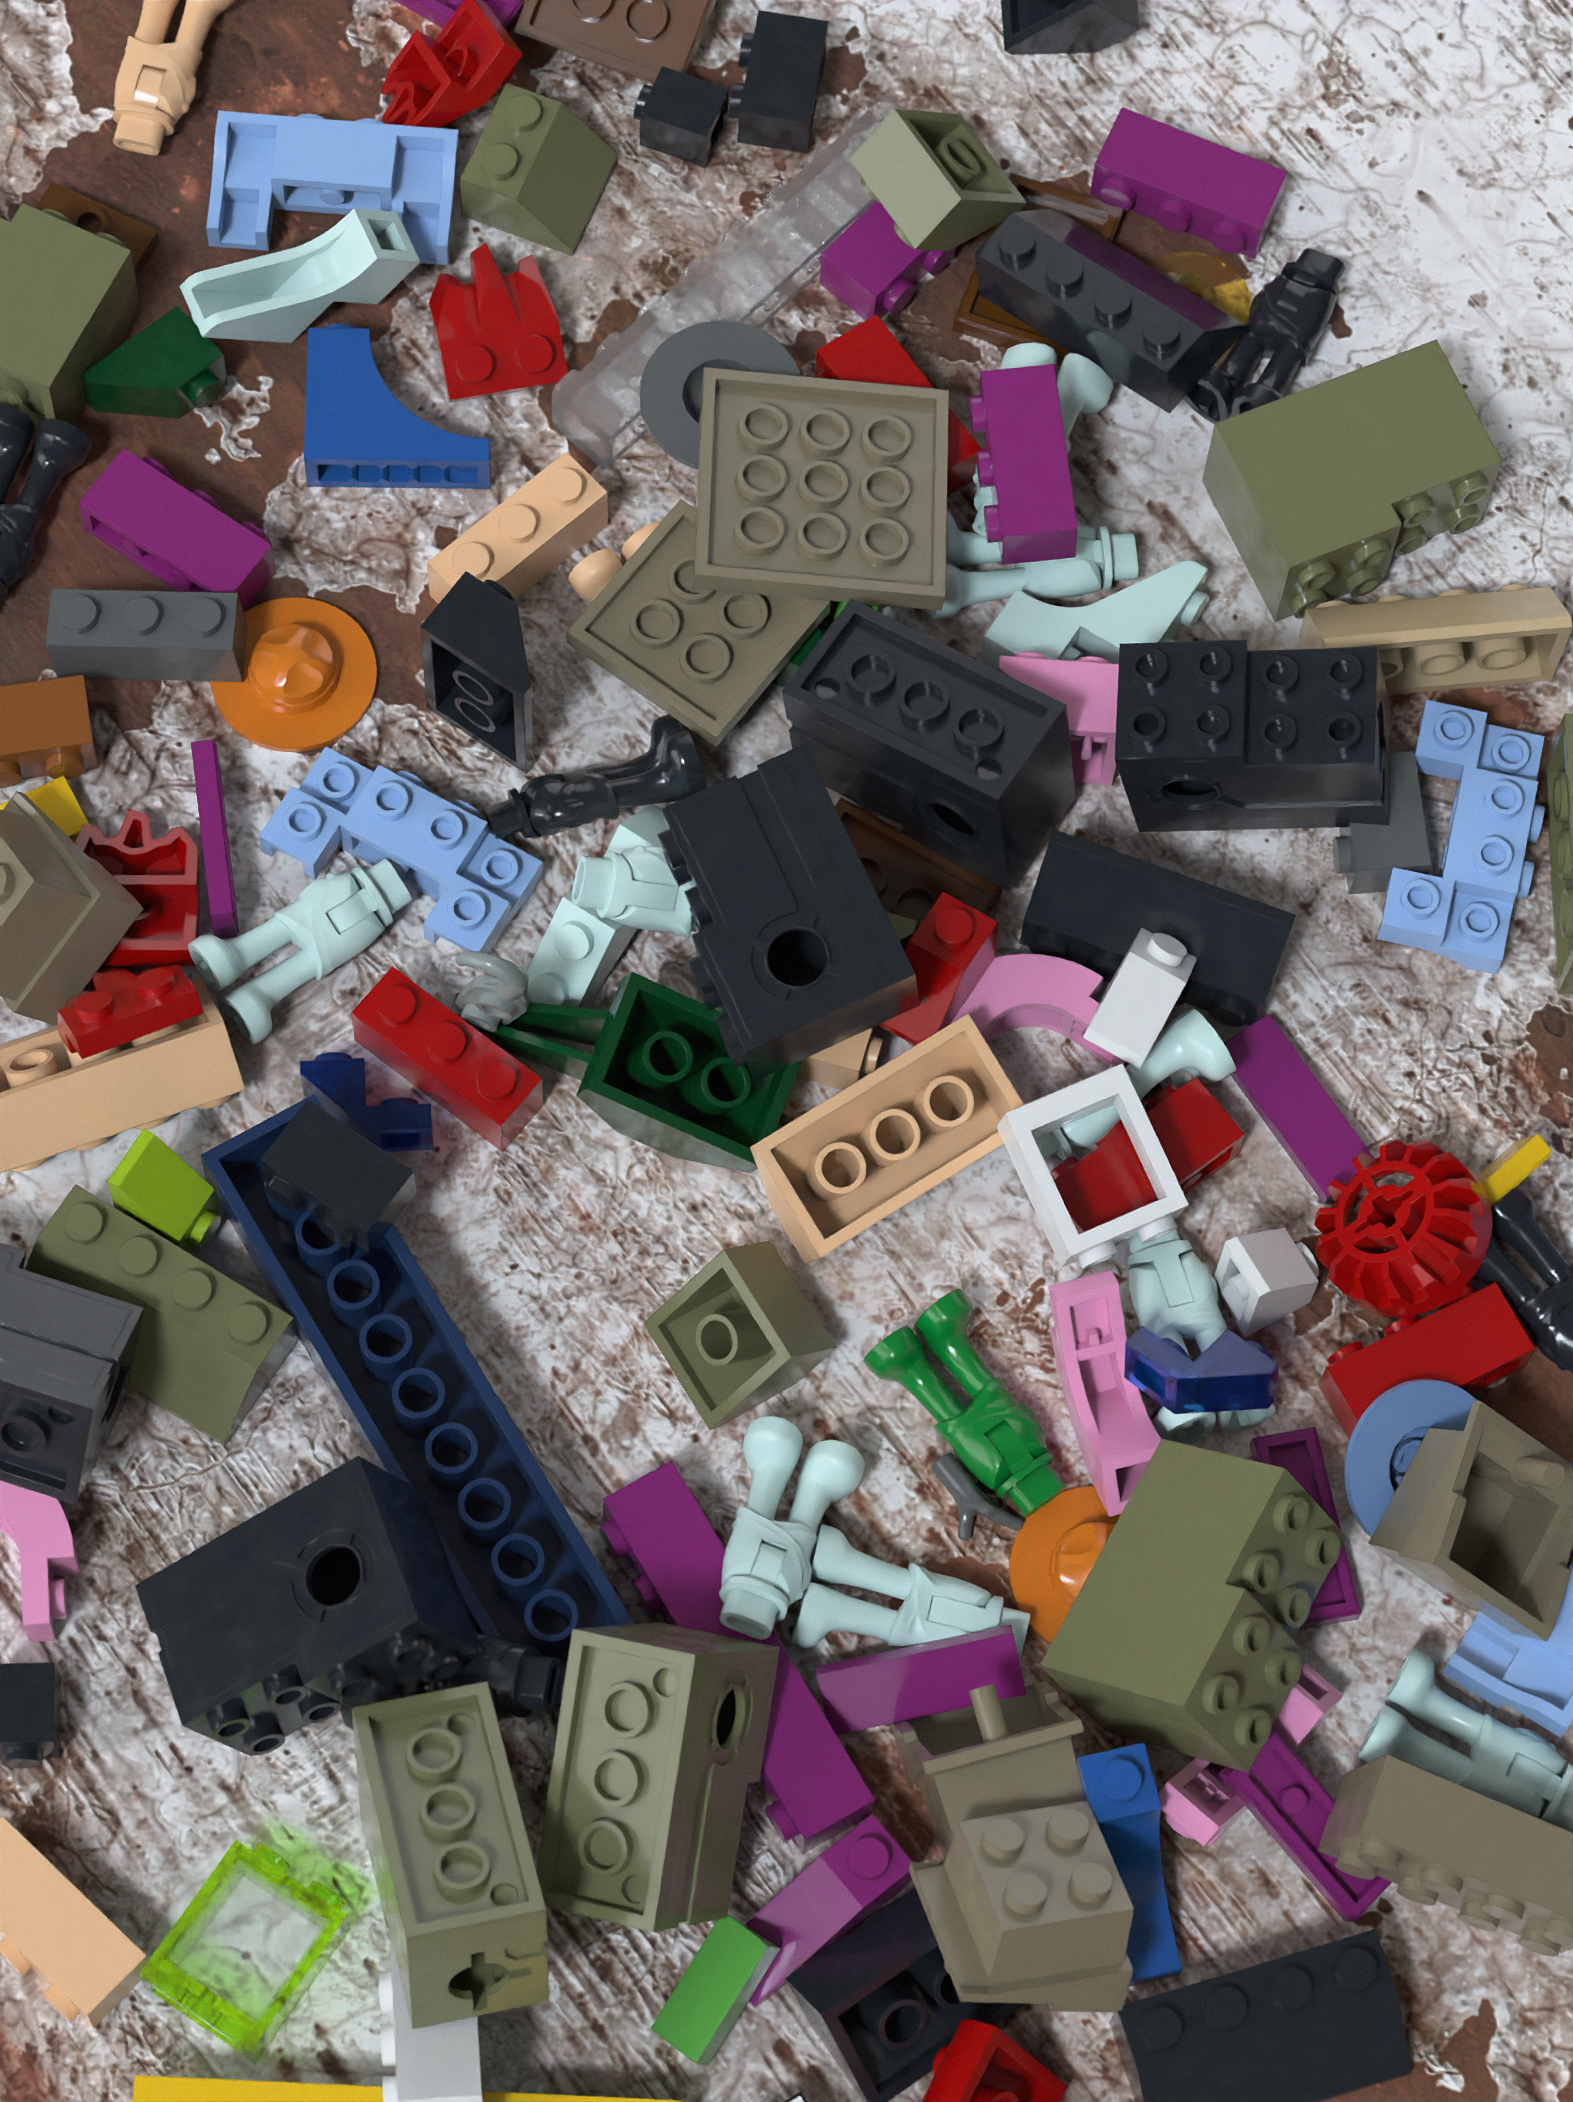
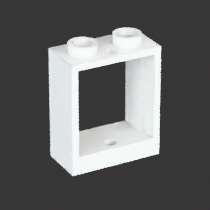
M1123 1063L1005 1113L996 1127L1061 1268L1078 1260L1083 1269L1103 1263L1119 1253L1115 1244L1138 1235L1142 1244L1165 1236L1177 1229L1174 1219L1178 1218L1189 1205ZM1115 1105L1157 1195L1158 1201L1078 1234L1036 1144L1035 1138Z

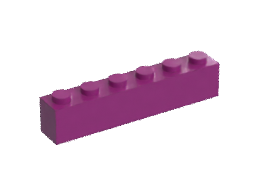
M673 1461L603 1498V1518L605 1521L598 1525L600 1534L615 1559L618 1560L626 1555L638 1576L631 1580L632 1587L641 1605L649 1615L659 1611L666 1624L780 1647L759 1781L772 1804L765 1807V1811L780 1839L784 1843L794 1839L801 1853L805 1854L869 1817L873 1812L874 1797L774 1630L772 1629L769 1638L756 1639L730 1629L721 1623L720 1614L724 1602L719 1596V1591L722 1587V1567L726 1550Z

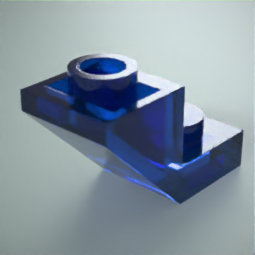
M328 1052L316 1056L311 1061H300V1076L304 1097L307 1098L316 1094L326 1112L385 1152L434 1150L431 1103L419 1104L417 1100L412 1098L395 1097L382 1101L380 1106H368V1087L364 1058L353 1059L351 1055L346 1053Z
M1143 1325L1125 1342L1124 1378L1174 1414L1268 1409L1276 1401L1279 1365L1263 1346L1254 1341L1246 1342L1228 1328L1194 1362L1190 1360L1185 1350L1178 1343L1169 1338H1159Z

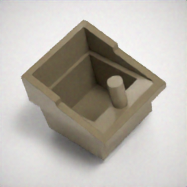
M16 791L4 809L0 810V996L13 1013L57 1026V1010L62 1008L70 997L83 991L93 975L141 913L143 907L97 860L89 858L26 794Z
M1474 1400L1463 1431L1428 1429L1368 1544L1460 1606L1476 1612L1480 1611L1511 1633L1548 1642L1554 1630L1571 1575V1571L1566 1566L1573 1547V1465L1483 1402Z
M1046 1681L1025 1686L1027 1695L999 1700L995 1684L979 1687L969 1691L973 1704L971 1707L891 1723L907 1784L909 1786L919 1783L943 1859H946L958 1821L1085 1801L1071 1742V1737L1074 1734L1084 1732L1081 1719L1060 1702L1057 1690Z
M1088 1801L958 1821L945 1862H910V1875L944 1958V1967L952 1978L960 2001L1049 2004L1051 2011L1109 2013L1123 2009L1134 1971L1126 1953L1134 1908Z

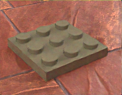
M680 499L567 631V643L717 747L829 614L830 601L692 588L696 509Z

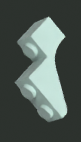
M353 208L330 230L303 245L197 272L187 278L181 284L180 289L191 311L192 319L202 337L292 343L334 301L378 304L420 263V260L397 212Z
M1181 561L1109 597L1083 607H1060L1047 604L1016 589L984 635L981 663L998 670L1000 656H1013L1021 652H1035L1053 660L1076 661L1081 657L1093 656L1104 658L1111 664H1119L1120 644L1175 642L1172 639L1182 624L1192 628L1208 603L1209 596L1203 593L1208 569L1194 561Z
M648 805L620 823L606 853L609 851L619 853L631 851L637 846H662L657 834L667 830L662 811L653 805ZM572 891L564 895L526 972L529 979L527 993L531 996L530 1002L587 1008L638 929L610 919L601 918L595 908L574 906L572 903Z

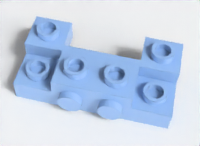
M218 111L212 184L206 224L208 244L212 247L269 251L274 209L347 215L353 208L397 212L420 263L449 265L454 221V193L459 157V132L455 129L385 124L382 121L370 118L360 119L355 122L330 120L315 114H301L292 117Z
M1426 700L1420 717V731L1415 750L1417 771L1459 782L1455 790L1439 877L1393 867L1387 884V897L1383 917L1378 928L1377 939L1426 950L1446 957L1467 969L1497 975L1503 961L1513 903L1516 897L1527 898L1533 876L1534 862L1524 860L1527 841L1537 843L1544 817L1545 806L1536 805L1534 802L1538 781L1536 780L1545 736L1485 724L1487 712Z
M328 747L324 748L299 788L291 786L259 835L261 852L273 857L275 852L279 850L303 863L304 874L316 880L341 840L344 851L372 866L383 859H387L402 882L437 900V903L423 923L424 939L436 944L438 939L442 937L466 951L489 953L505 927L529 900L543 878V861L501 839H495L494 835L488 833V822L484 821L482 814L470 804L458 799H453L451 802L431 793L429 787L420 778L407 771L399 770L395 774L378 765L373 772Z
M1573 1562L1568 1568L1571 1571V1575L1554 1630L1548 1642L1511 1633L1479 1611L1442 1672L1443 1675L1499 1709L1502 1703H1505L1560 1738L1573 1721Z

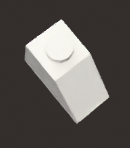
M1141 927L1109 983L1083 1038L1140 1069L1186 985L1197 958L1187 953L1183 944L1175 938L1163 933L1153 934Z
M1280 1228L1239 1235L1226 1241L1214 1279L1217 1283L1220 1299L1243 1336L1247 1337L1310 1303L1319 1282L1316 1278L1319 1276V1269L1307 1246L1302 1242L1295 1244L1287 1230Z

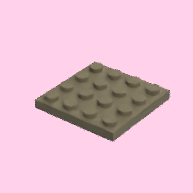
M704 367L701 381L692 588L848 602L852 598L862 604L942 611L946 583L949 390Z

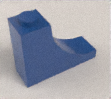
M342 323L331 324L325 328H308L304 465L307 487L491 489L490 439L462 436L442 430L425 422L405 408L390 392L377 370L371 350L369 329L355 328L354 326Z
M1145 1743L1078 1757L1076 1763L1085 1801H1088L1134 1908L1126 1948L1127 1956L1134 1970L1129 1987L1178 1976L1182 1972V1966L1168 1907L1160 1852L1159 1820L1162 1808Z

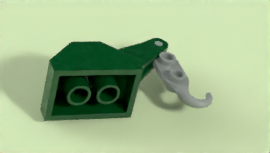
M465 951L456 956V963L459 966L474 967L489 974L488 976H477L461 988L460 992L456 993L450 1010L502 1049L580 1080L581 1084L576 1096L616 1132L674 1158L746 1173H752L758 1169L750 1147L776 1131L802 1060L754 1081L747 1064L735 1069L719 1035L720 1030L715 1021V1017L722 1015V1012L716 1009L708 1011L705 1004L634 972L621 979L610 1010L606 1011L530 1002L531 996L527 993L528 975L521 967L504 958L479 951ZM522 1031L595 1046L593 1053L589 1054Z

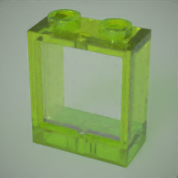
M235 1840L139 1973V1977L146 1990L256 2064L351 1929L348 1916L341 1911L346 1903L332 1890L314 1880L306 1888L286 1874L290 1865L276 1852L261 1843H257L250 1850Z

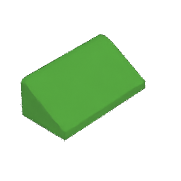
M729 1914L727 1918L717 1920L650 2029L695 2063L708 2066L777 1956L780 1948Z

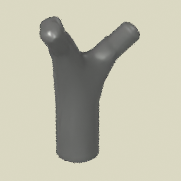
M953 1453L943 1455L932 1465L931 1469L957 1504L960 1518L959 1539L969 1540L971 1538L975 1514L982 1515L1015 1531L1021 1530L1023 1520L1009 1514L992 1501L972 1480Z

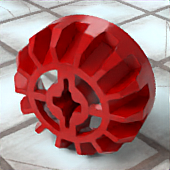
M1398 1139L1385 1141L1379 1146L1380 1157L1376 1159L1363 1152L1351 1159L1357 1172L1346 1184L1335 1178L1332 1179L1326 1190L1335 1201L1331 1208H1319L1316 1212L1314 1225L1323 1236L1319 1237L1314 1248L1317 1259L1329 1270L1328 1279L1359 1306L1372 1313L1397 1318L1415 1316L1431 1311L1452 1299L1469 1283L1479 1269L1490 1243L1492 1210L1482 1183L1453 1154L1442 1151L1435 1144L1427 1140L1418 1139L1407 1146ZM1394 1173H1402L1414 1177L1412 1181L1402 1188L1395 1185H1381L1378 1187L1376 1184L1381 1179ZM1368 1192L1359 1207L1358 1218L1347 1226L1356 1204Z

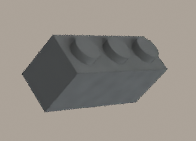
M51 589L45 646L58 678L84 675V678L243 682L247 623L238 593Z

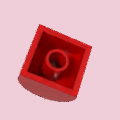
M966 2019L960 2022L950 2044L941 2048L937 2053L933 2064L934 2077L921 2102H1061L1068 2086L996 2026Z

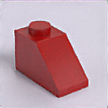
M942 892L909 940L905 949V954L916 975L920 1006L879 1024V1026L916 1046L950 1025L996 956L998 922L949 894Z

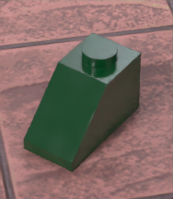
M178 305L81 374L87 404L94 412L178 419L195 407L201 409L210 405L221 394L224 386L228 384L224 355L209 338L202 337L197 325Z

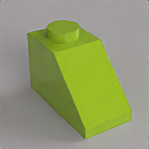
M144 1128L107 1181L114 1207L189 1254L195 1246L203 1249L213 1238L221 1221V1216L218 1215L220 1210L215 1189L155 1134Z

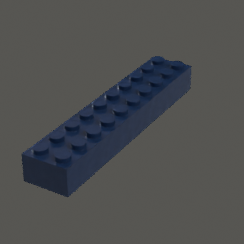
M313 1094L201 1154L205 1179L215 1189L217 1201L282 1311L294 1318L298 1338L372 1463L423 1491L476 1634L498 1636L518 1642L524 1646H532L537 1649L542 1657H553L561 1660L563 1675L558 1701L554 1709L556 1710L561 1707L572 1630L631 1625L634 1622L395 1225L392 1224L370 1254L354 1243L349 1248H345L331 1240L318 1227V1222L320 1221L318 1218L302 1207H299L296 1212L290 1211L276 1202L266 1192L265 1186L267 1184L264 1182L260 1159L307 1099L325 1110L316 1094ZM533 1710L531 1715L525 1717L524 1720L527 1725H530L551 1712Z

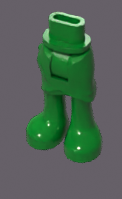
M956 1289L940 1298L921 1314L914 1325L913 1331L909 1326L897 1329L871 1349L863 1362L879 1379L898 1382L906 1388L938 1422L934 1425V1430L943 1440L950 1444L965 1466L992 1491L997 1489L996 1495L1000 1500L1009 1496L1024 1517L1027 1518L1066 1489V1485L1050 1466L1054 1462L1055 1457L1048 1451L1045 1441L1047 1433L1041 1427L1035 1413L1025 1404L1014 1399L1000 1377H995L974 1350L966 1333L973 1308L961 1289ZM919 1339L940 1359L970 1395L972 1400L966 1408L952 1394L930 1365Z

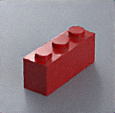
M877 314L816 351L814 378L935 389ZM950 407L948 410L947 497L973 481L977 464L976 451L982 450Z
M393 966L351 1012L354 1039L358 1044L501 1152L507 1149L543 1107L541 1077Z
M1194 1077L1181 1088H1178L1174 1083L1164 1087L1146 1104L1145 1109L1148 1111L1146 1114L1184 1195L1238 1156L1245 1134L1197 1077ZM1122 1120L1103 1139L1095 1143L1098 1148L1079 1161L1075 1156L1069 1157L1050 1172L1078 1234L1158 1201L1157 1195Z
M1496 1282L1479 1291H1476L1473 1285L1465 1286L1452 1299L1441 1305V1310L1423 1319H1420L1418 1315L1402 1317L1384 1330L1385 1338L1365 1348L1361 1341L1350 1343L1337 1350L1327 1359L1329 1365L1326 1366L1318 1387L1349 1441L1357 1422L1369 1405L1385 1391L1396 1385L1411 1380L1431 1379L1453 1384L1473 1395L1526 1367L1535 1347Z

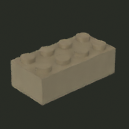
M1387 1754L1342 1775L1334 1798L1335 1805L1332 1813L1328 1816L1317 1850L1336 1858L1335 1866L1339 1870L1361 1879L1372 1880L1375 1875L1398 1884L1397 1893L1416 1903L1435 1905L1438 1901L1460 1910L1458 1918L1470 1926L1487 1931H1496L1500 1927L1521 1936L1519 1944L1532 1952L1556 1957L1559 1952L1562 1953L1573 1949L1572 1832Z

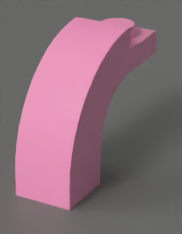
M1013 954L995 957L950 1023L952 1024L966 1014H969L986 1043L1012 1029L1021 1027L1046 1028L1066 1036L1108 1066L1110 1064L1117 1066L1123 1063L1124 1067L1129 1064L1083 1038L1099 1005L1098 1000L1104 977L1082 965L1059 957L1041 954Z
M1112 1270L1050 1285L1048 1288L1054 1320V1328H1050L1066 1405L1088 1473L1110 1517L1123 1512L1161 1438L1148 1416L1139 1392L1128 1349L1119 1283Z
M0 1481V1530L13 1540L20 1551L23 1627L29 1642L56 1641V1619H67L68 1608L65 1579H54V1576L81 1574L75 1540L64 1511L56 1498Z
M1305 1663L1298 1683L1289 1693L1272 1728L1296 1754L1344 1695ZM1195 1758L1165 1784L1158 1793V1797L1166 1821L1176 1832L1186 1838L1197 1840L1203 1847L1206 1845L1210 1847L1248 1808L1219 1776L1226 1766Z

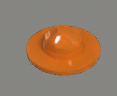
M300 597L271 600L244 612L247 623L243 682L210 681L216 707L226 723L249 742L280 752L315 750L339 740L354 729L367 713L377 685V665L374 650L366 633L359 624L344 611L333 605L315 599Z
M1083 1486L1063 1491L1027 1517L1023 1527L1018 1531L1012 1546L1009 1560V1583L1015 1604L1019 1611L1030 1613L1028 1626L1050 1645L1121 1515L1109 1517L1094 1486Z

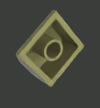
M506 83L460 178L462 217L573 256L617 162V153L562 102Z
M894 108L849 158L862 177L860 182L865 192L872 199L881 203L895 221L894 230L898 237L905 244L917 250L950 251L1004 221L1012 212H1020L1027 204L961 114Z
M771 1241L723 1249L643 1323L709 1430L723 1426L797 1384L837 1348Z

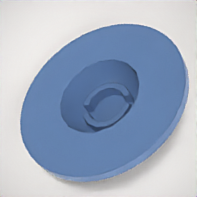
M1411 1380L1385 1391L1362 1414L1348 1444L1344 1479L1351 1510L1359 1525L1370 1538L1376 1530L1428 1429L1464 1430L1473 1401L1476 1400L1465 1390L1438 1380Z

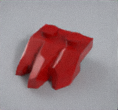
M463 0L435 40L419 30H415L390 65L380 92L384 95H395L382 116L383 123L440 128L486 104L499 87L508 83L516 70L518 60L523 54L487 3L482 0Z
M486 242L470 253L471 283L462 284L451 274L440 273L429 300V307L449 403L568 383L569 376L555 305L533 254L518 261L515 273L504 275Z
M132 809L128 810L119 833L112 839L104 838L99 827L83 824L75 844L89 858L97 860L143 907L141 913L101 966H195L188 949V943L196 939L199 933V848L182 826L172 828L162 839H152L149 815Z
M179 965L160 966L139 972L138 975L125 969L103 968L97 970L92 977L94 990L82 991L70 997L63 1007L57 1010L58 1034L71 1054L78 1052L80 1057L85 1059L204 1012L196 988Z

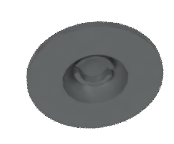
M709 321L695 324L678 331L666 339L648 360L640 382L639 400L641 415L649 434L656 444L676 461L698 470L701 381L704 367L801 376L795 360L786 348L774 337L756 327L733 321Z

